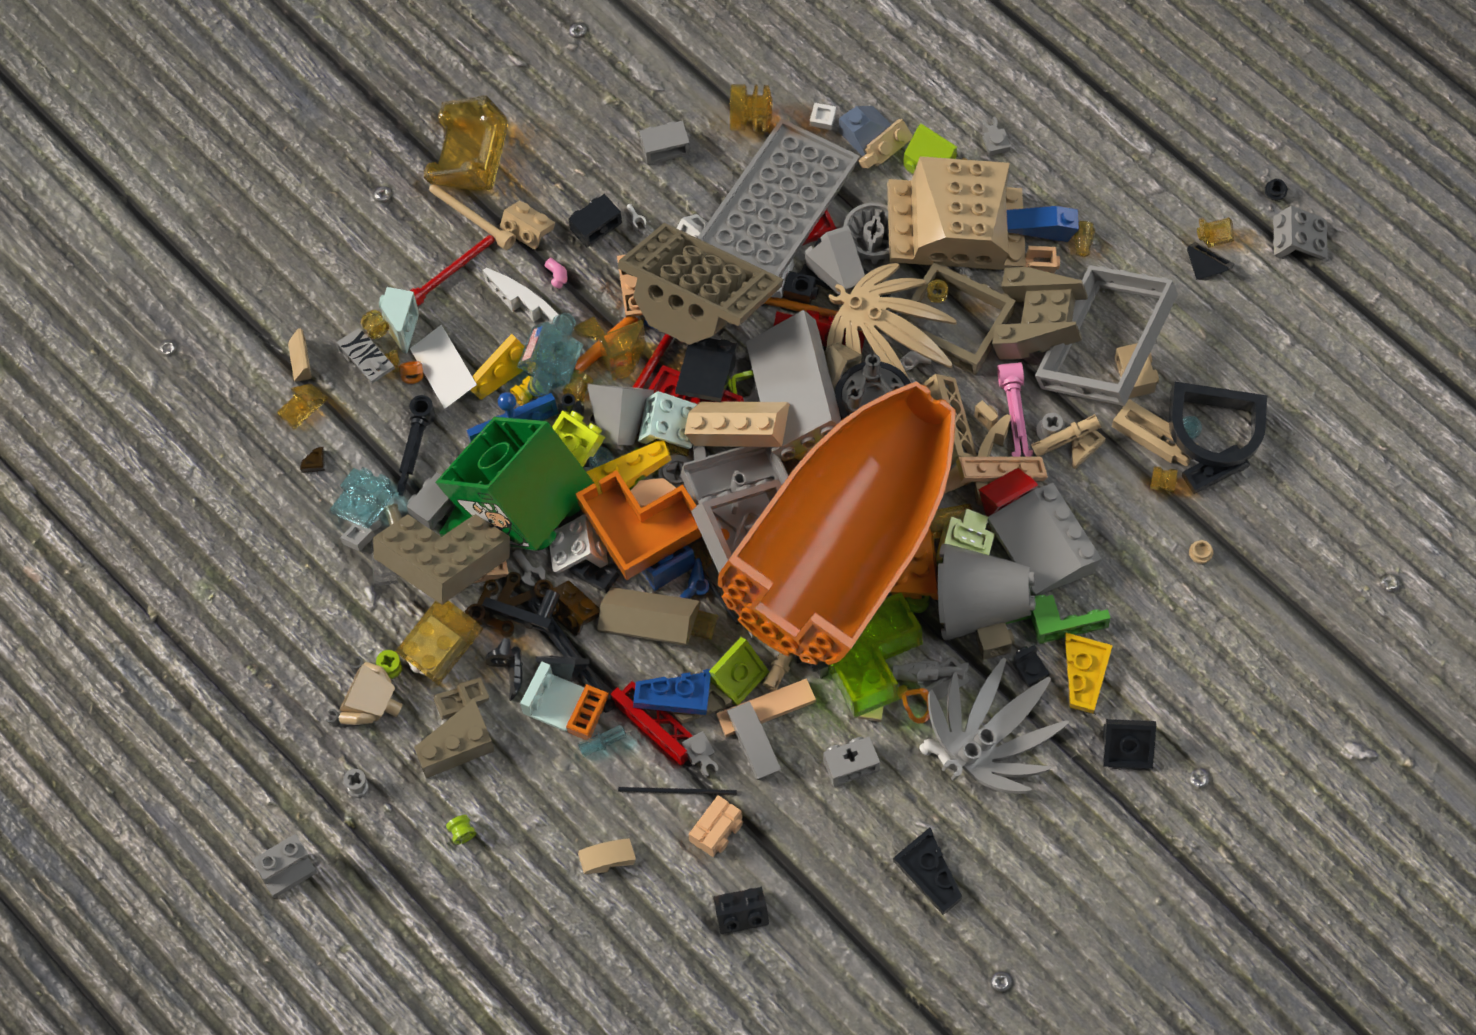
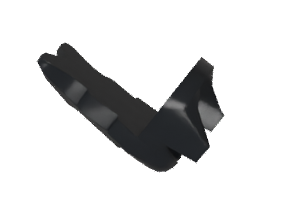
M503 638L498 647L486 655L485 663L491 667L508 666L509 700L512 701L522 686V652L517 646L511 649L510 639Z

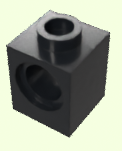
M789 271L783 288V299L811 305L812 300L817 299L819 287L816 286V277ZM801 288L806 289L805 291H798Z

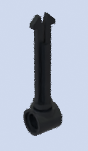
M425 395L414 397L409 404L411 428L399 472L402 473L397 489L399 496H404L409 474L413 475L424 430L435 419L432 400ZM420 409H427L423 413L418 412Z

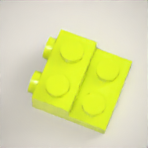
M573 410L571 413L562 411L552 428L583 467L590 456L594 457L606 437L600 434L602 429L595 424L590 423L588 426L582 422L584 417Z

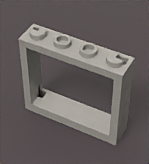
M764 479L753 487H750L749 484L738 488L737 492L731 493L728 490L720 493L714 499L711 496L699 500V505L691 511L719 573L732 554L712 509L765 493L769 501H771L782 486L779 479L773 481Z

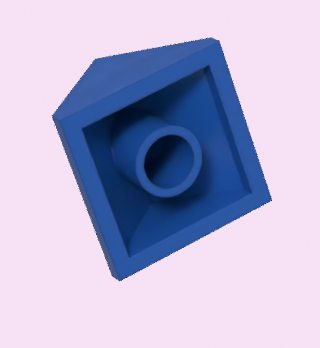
M686 545L643 570L642 573L656 591L693 568L695 562L694 552L692 548Z

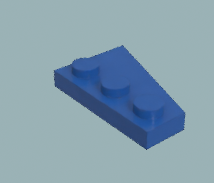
M711 669L703 670V673L697 674L683 673L680 677L668 679L660 677L637 681L633 708L706 715L711 678L709 671Z

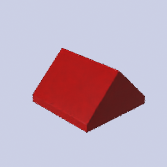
M1016 468L981 487L978 490L985 515L989 517L1035 490L1038 486L1037 482L1020 468Z

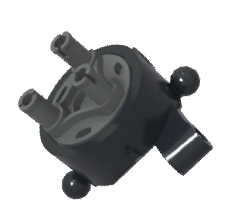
M871 354L867 355L865 362L848 369L837 382L835 397L841 420L863 405L893 390L911 384L910 380L897 367L880 362V357L877 354H873V358H871Z

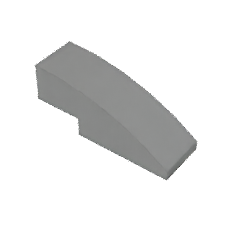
M750 701L727 710L755 778L759 779L781 770Z

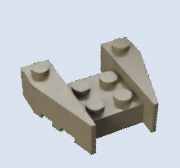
M1029 267L1004 269L1002 281L1004 294L1016 300L1015 302H1024L1021 324H995L992 344L999 359H1022L1029 357V353L1039 350L1041 352L1049 351L1050 347L1062 343L1069 345L1082 341L1077 323L1072 322L1075 300H1088L1082 280Z

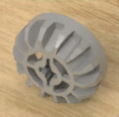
M866 203L857 206L847 215L843 227L849 226L860 261L863 262L864 259H870L872 264H877L879 259H882L884 262L889 261L888 206L880 203ZM864 229L863 236L858 235ZM875 230V235L873 237V240H871V236L873 235V231ZM884 232L886 233L888 240H883ZM857 240H863L866 251L858 245ZM882 244L887 245L882 251L874 253V250L878 249Z

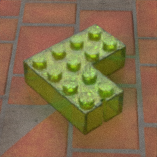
M901 592L885 598L851 650L839 662L829 665V672L854 718L899 700L898 683L885 660L923 644L922 628L913 612L910 611V607Z

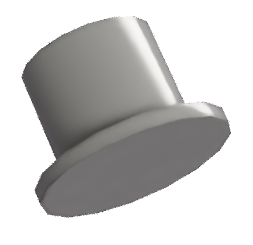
M1048 413L1039 421L1036 433L1038 438L1042 440L1066 429V426L1059 414Z

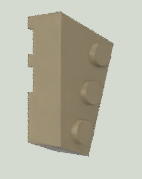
M475 699L414 747L425 778L494 752L492 740Z

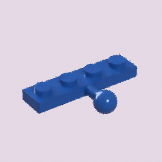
M502 393L497 401L498 406L505 413L496 417L543 421L559 414L552 393L539 397L514 409L516 398L512 393ZM491 420L466 430L470 443Z

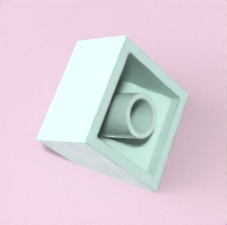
M387 287L385 294L381 295L379 300L382 319L385 321L388 332L402 353L407 354L419 317L415 295L412 291Z

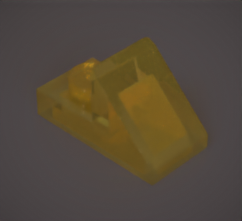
M312 384L291 388L294 397L277 411L278 416L294 430L327 400V397Z

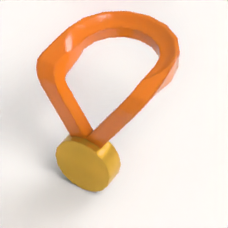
M902 685L893 691L895 699H902L904 708L912 721L921 724L930 719L928 709L929 692L927 689L908 690L907 686ZM921 694L927 703V711L921 718L914 716L909 707L907 696Z

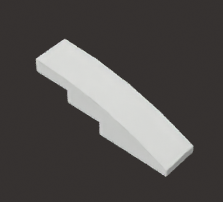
M489 268L483 270L485 282L512 312L521 307L533 322L542 318L554 332L562 328L560 315L527 287Z

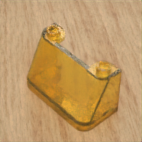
M487 95L442 102L438 119L447 132L439 164L436 162L428 163L424 170L423 178L431 185L474 191L491 190L494 186L507 133L508 122L506 116Z

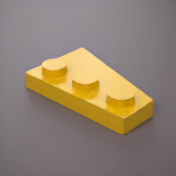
M511 334L472 376L477 385L470 391L482 400L540 359L532 353L531 358L522 361L527 347Z
M1065 633L1070 708L1094 714L1113 645Z

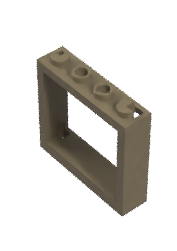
M934 262L923 279L926 281V285L919 286L911 300L921 302L933 281L937 279L1002 310L976 354L917 327L944 352L953 365L976 376L993 348L995 324L1008 323L1014 313L1016 300H1013L1007 294H1001L992 290L986 284L973 281L965 274L956 273L946 265ZM902 313L900 317L909 322L912 316Z

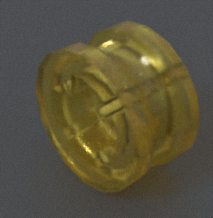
M933 280L928 284L927 297L931 302L942 303L947 299L948 286L944 281ZM936 288H937V291H938V289H941V290H942V293L939 294V295H938V292H937V294H934V293H933V290L936 289Z

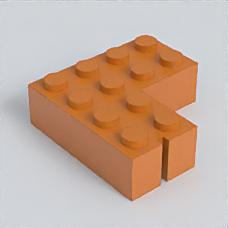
M617 470L599 480L602 494L598 495L595 484L576 493L578 505L626 580L702 537L691 512L697 505L683 484L643 508L640 507Z

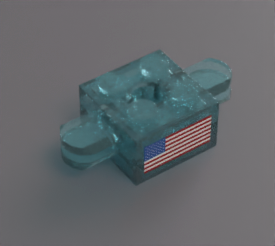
M562 313L555 316L552 323L547 321L531 329L518 367L531 375L527 389L535 397L549 394L551 388L555 389L569 384L583 347L581 342L571 337L576 324L571 314Z

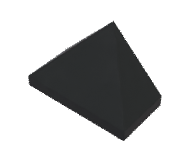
M1197 242L1190 244L1187 248L1196 280L1226 272L1234 266V263Z
M551 655L536 656L535 660L539 664L544 662L551 665L553 675L573 682L589 664V659Z

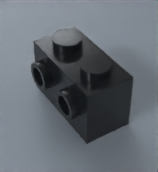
M605 194L599 198L592 199L587 206L581 210H576L568 218L570 230L586 248L622 224L621 211Z

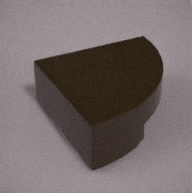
M324 447L313 449L302 460L300 465L301 473L325 471Z

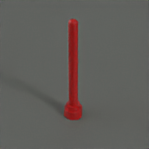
M488 235L421 288H412L410 291L414 292L417 307L424 303V299L429 292L494 243V237Z
M665 333L633 385L634 388L644 387L674 337Z

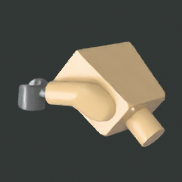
M357 656L355 660L359 665H350L353 673L356 675L339 709L342 712L339 714L335 709L328 711L330 715H336L333 720H326L333 727H337L340 724H370L378 721L384 712L397 717L403 704L391 699L395 686L391 684V679L384 668L370 662L364 663L362 657Z

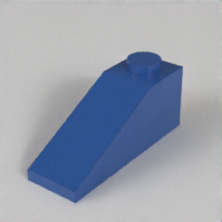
M1049 206L1007 210L1008 233L1069 242L1079 230L1078 209Z

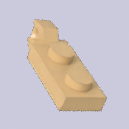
M903 119L894 122L866 145L867 148L865 150L867 154L858 160L862 168L868 169L872 165L878 166L884 163L912 139L913 135Z

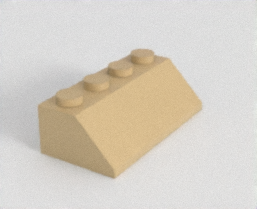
M700 402L688 413L684 434L694 446L782 447L790 404L789 402Z

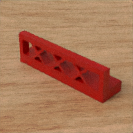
M633 681L622 691L617 687L611 693V699L614 701L615 706L682 766L688 760V753L677 740L689 739L693 735L666 711L656 710L657 719H652L642 708H633V701L627 696L632 690L635 691L636 684ZM660 724H671L674 727V735L667 733Z

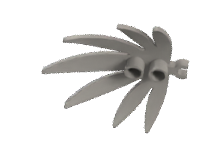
M1002 658L981 687L970 710L964 732H962L961 701L957 672L953 673L948 689V724L933 690H930L928 693V709L934 733L944 750L953 758L946 761L941 770L944 772L947 768H952L955 772L951 777L952 781L960 776L963 768L973 779L986 787L1006 793L1027 794L1032 788L1005 777H1028L1051 770V766L993 762L1029 751L1049 740L1068 725L1069 721L1065 720L1032 731L999 747H995L1033 709L1050 683V677L1038 682L1003 707L983 728L978 730L999 686L1006 659Z

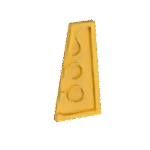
M658 440L586 472L594 481L598 495H600L602 492L600 491L599 480L617 470L628 488L635 485V481L642 475L647 477L672 459L667 443Z

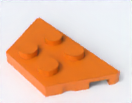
M930 528L914 557L890 592L894 598L910 597L912 599H921L922 595L932 596L933 600H938V572L934 539Z

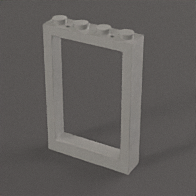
M1089 265L1082 279L1088 300H1075L1072 322H1076L1079 329L1099 288L1159 298L1118 384L1060 373L1059 370L1072 345L1062 343L1050 347V350L1046 352L1035 377L1040 388L1044 390L1125 406L1178 292L1173 280L1166 277L1158 278L1144 273L1136 274L1126 270H1114L1104 266Z

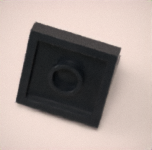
M1106 719V724H1103V767L1153 769L1156 721Z

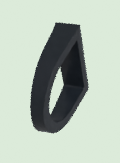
M1175 381L1170 391L1169 430L1171 437L1184 454L1201 464L1213 467H1232L1242 464L1257 452L1264 438L1268 395ZM1184 402L1250 411L1252 413L1250 441L1243 448L1229 453H1217L1202 448L1189 437L1183 424Z

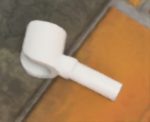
M628 204L627 209L633 219V229L638 231L637 222L643 223L646 228V219L635 212L632 204Z

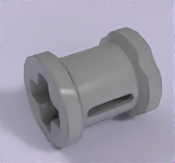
M351 769L345 774L344 784L348 789L349 795L355 798L365 796L369 786L364 772L359 769Z

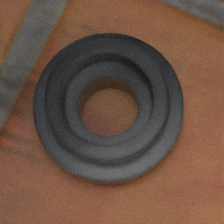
M1272 179L1265 186V194L1271 200L1279 201L1287 195V185L1281 179Z

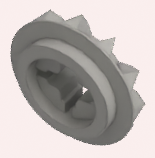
M682 455L671 456L672 460L658 470L659 478H664L676 488L682 484L684 485L680 475L678 480H676L674 474L671 473H675L677 466H679L681 472L683 463L691 461Z

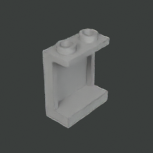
M297 834L292 835L252 859L273 899L317 873Z

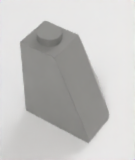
M845 226L826 232L820 237L821 243L815 248L810 246L805 250L806 266L838 295L841 293L836 290V284L843 286L846 293L851 294L856 284L865 276L850 228Z
M588 384L596 426L602 429L600 434L606 437L602 443L610 444L609 448L623 449L624 445H633L642 424L646 398L654 394V390Z

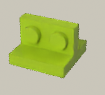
M740 637L709 671L711 674L710 682L722 690L732 700V704L737 706L769 673V670L747 639Z

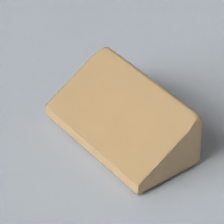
M300 328L296 330L288 343L293 377L296 382L308 380L312 377L306 339L303 330Z

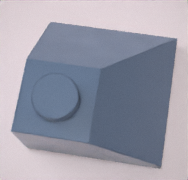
M856 106L839 118V133L862 157L867 154L865 150L867 148L866 145L891 126L874 106Z

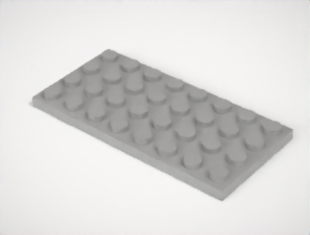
M780 119L697 238L781 277L857 165L860 156L784 119Z

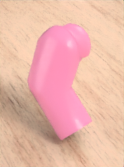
M549 258L545 263V267L553 272L554 278L551 280V284L560 289L567 282V270L553 258Z

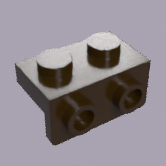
M569 580L551 589L560 594L552 616L574 636L581 633L585 624L599 617L600 608Z

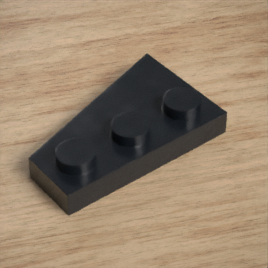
M931 827L893 857V862L942 915L946 914L962 900V895L943 858V853L937 845Z

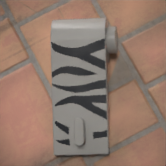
M357 328L336 342V346L342 356L348 362L352 360L373 384L394 370L395 367L372 342L373 339L366 329Z

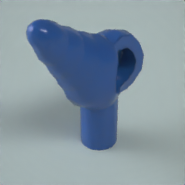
M700 558L695 560L688 580V588L679 596L680 598L690 599L694 594L705 595L709 591L710 585L705 579Z

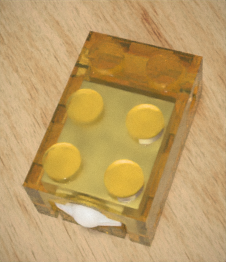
M449 600L443 605L435 601L395 652L409 663L413 672L425 675L439 686L482 632L483 628Z

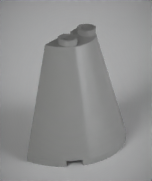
M950 544L941 545L940 557H943V563L938 565V605L940 623H944V629H941L944 640H952L977 632V629L1017 620L1031 615V610H1035V596H1030V586H1035V572L1030 571V566Z

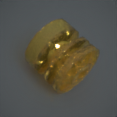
M731 84L730 131H745L747 121H751L754 132L758 130V122H762L763 132H768L773 112V97L771 96L770 85H764L763 95H759L758 84H755L753 94H748L746 84Z

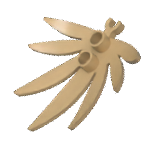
M892 263L878 267L866 274L856 284L851 294L846 293L843 286L836 284L835 288L841 294L837 297L830 294L829 299L834 304L843 305L832 322L827 347L835 343L842 344L844 331L846 330V346L861 354L857 331L858 328H861L871 348L880 357V361L897 367L907 376L896 353L886 339L877 331L880 329L914 352L948 368L953 367L952 362L925 333L887 309L918 318L956 325L957 322L954 318L934 307L917 301L894 297H880V295L901 292L926 285L925 280L900 278L882 282L900 268L898 263Z

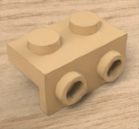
M518 201L504 210L500 229L509 230L516 235V239L536 249L541 237L554 230L556 222L549 219L545 214L534 210L527 203Z

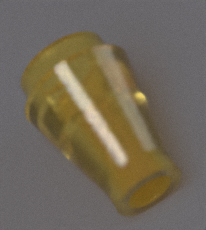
M1079 221V230L1074 234L1077 256L1086 257L1090 255V248L1096 231L1092 222Z

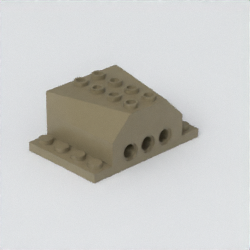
M663 223L621 258L617 267L628 275L637 277L633 297L649 326L689 345L714 336L719 330L731 324L740 326L782 287L784 280L666 223Z

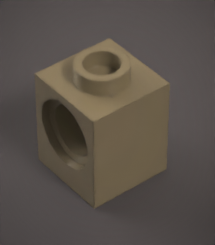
M1005 622L977 629L976 641L983 660L1011 653V647L1015 640L1012 630H1007Z

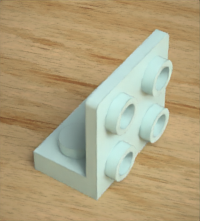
M659 391L646 398L638 442L648 444L654 439H659L686 449L692 448L693 444L684 433L688 413L698 404Z
M541 662L520 702L522 713L566 732V725L584 687L553 675L551 665Z

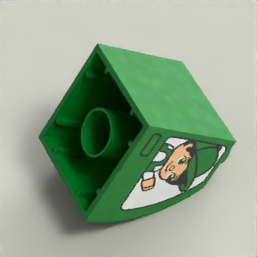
M493 417L435 483L469 518L476 514L490 523L491 528L495 526L510 536V547L539 551L548 547L555 540L557 533L554 529L565 517H570L581 510L577 502L576 493L594 484V481L548 421Z

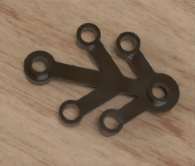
M510 572L507 575V582L497 601L516 607L527 603L534 597L543 600L545 594L542 595L540 592L544 589H553V585L549 580L542 579L536 582L534 590L510 598L514 588L519 587L522 582L518 572ZM513 577L518 578L516 582L510 581V579ZM488 580L484 584V591L478 602L471 604L465 610V621L472 627H480L483 624L500 630L504 637H510L515 631L513 623L508 620L501 621L492 617L491 615L494 614L487 612L482 606L485 597L491 598V596L499 592L498 583L495 580ZM490 585L496 586L494 590H488L487 588ZM474 614L481 615L480 618H472ZM524 625L525 628L532 629V627ZM505 626L511 627L509 631L503 630Z

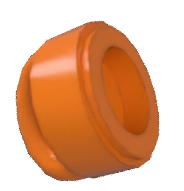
M411 361L399 365L403 382L415 384L422 380L423 368L421 362ZM417 374L415 378H407L408 375Z

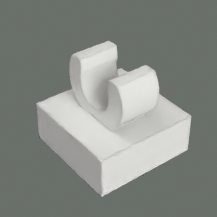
M814 103L810 126L832 130L836 107Z

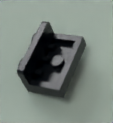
M762 887L713 896L720 934L769 925L767 905Z

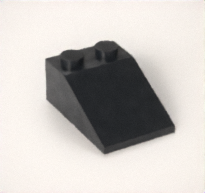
M706 338L690 345L688 344L675 394L721 402L735 368L738 343L725 339Z

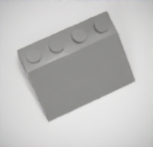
M1054 483L1029 492L988 517L987 522L1012 562L1030 566V571L1035 572V586H1030V591L1034 596L1094 574L1102 560Z

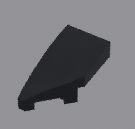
M590 561L568 568L574 575L606 594L620 576L617 570L607 565L600 568Z

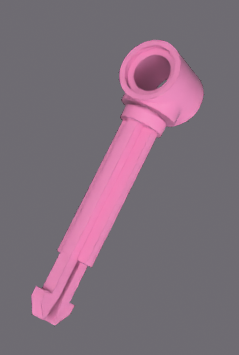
M1022 363L1000 364L997 366L999 387L1003 388L1007 395L1015 452H1012L1011 455L1012 457H1020L1021 442L1024 456L1032 457L1033 450L1028 449L1020 395L1021 386L1024 385Z

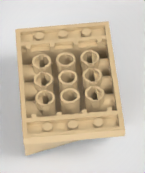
M919 157L912 180L889 179L887 183L889 261L893 263L932 265L935 262L940 265L999 270L1026 267L1025 236L1008 233L1007 210L1023 209L1022 188L1007 187L1010 163Z

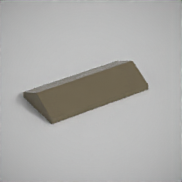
M611 587L601 602L597 630L599 632L687 646L701 602L699 600Z

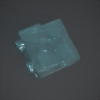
M362 467L360 470L353 468L340 485L343 493L330 510L338 517L369 529L393 497L395 491L390 485L391 481L386 476L379 474L378 477H375L367 468Z

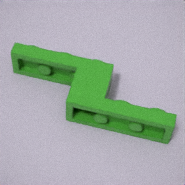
M1053 595L1035 596L1036 606L1035 610H1031V615L1005 623L1009 624L1031 618L1038 643L1042 644L1065 638V633L1079 635L1108 628L1111 617L1108 609L1103 611L1095 609L1086 615H1070L1061 620Z

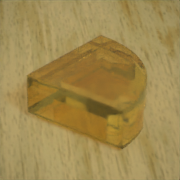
M594 316L574 326L575 332L581 337L599 340L605 335Z

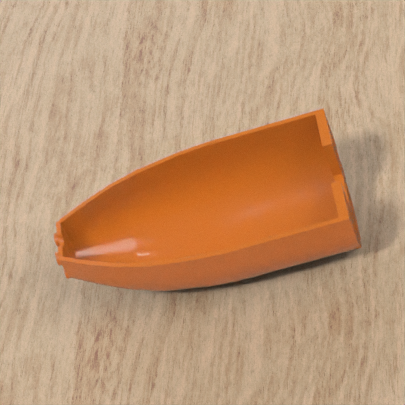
M917 381L863 405L841 420L793 469L721 569L718 576V587L723 589L722 599L728 609L737 612L740 616L738 621L750 633L774 650L788 657L792 653L800 656L802 662L817 665L819 661H824L827 665L839 662L851 650L917 552L944 495L951 468L955 435V409L946 400H936L931 397V391L928 387L921 385Z

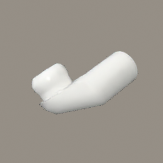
M931 738L924 740V743L919 747L923 755H930L931 753L938 755L943 765L946 761L953 759L944 750L939 741Z

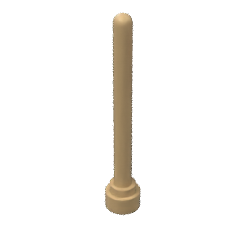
M433 184L430 186L429 190L432 194L495 237L498 246L504 250H509L514 245L516 235L509 230H499L437 185Z

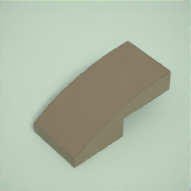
M480 677L459 683L456 689L436 694L433 700L441 719L444 720L452 717L473 699H475L477 706L489 700V695Z

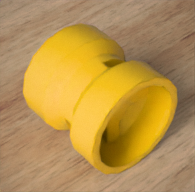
M527 376L523 379L522 384L512 387L510 393L515 396L516 402L522 406L529 403L532 398L537 399L541 396L542 390L531 376Z

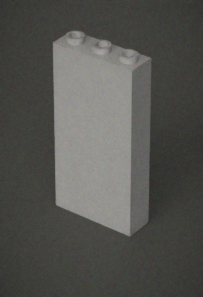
M805 310L746 342L760 402H789L790 404L782 447H771L772 452L784 462L813 448L841 421L817 323Z

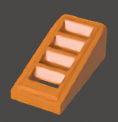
M586 684L566 725L567 732L590 741L609 693ZM588 695L600 699L599 702L587 699ZM586 704L588 706H591L595 708V710L591 711L589 709L584 708V705ZM584 714L591 717L590 721L581 718L580 715ZM577 723L586 726V729L576 726Z

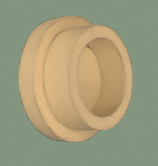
M1199 540L1190 546L1189 556L1194 562L1204 564L1212 559L1213 548L1207 541Z

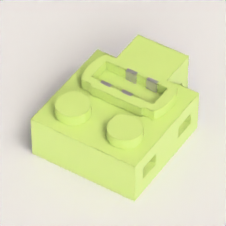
M969 509L963 511L959 519L951 516L943 526L936 553L937 566L939 563H943V557H940L942 544H950L989 555L995 533L985 530L988 517Z

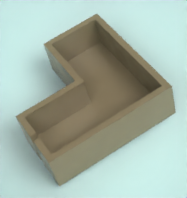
M407 514L373 537L374 559L443 605L510 558V536L495 526L491 528L490 523L475 514L441 537Z

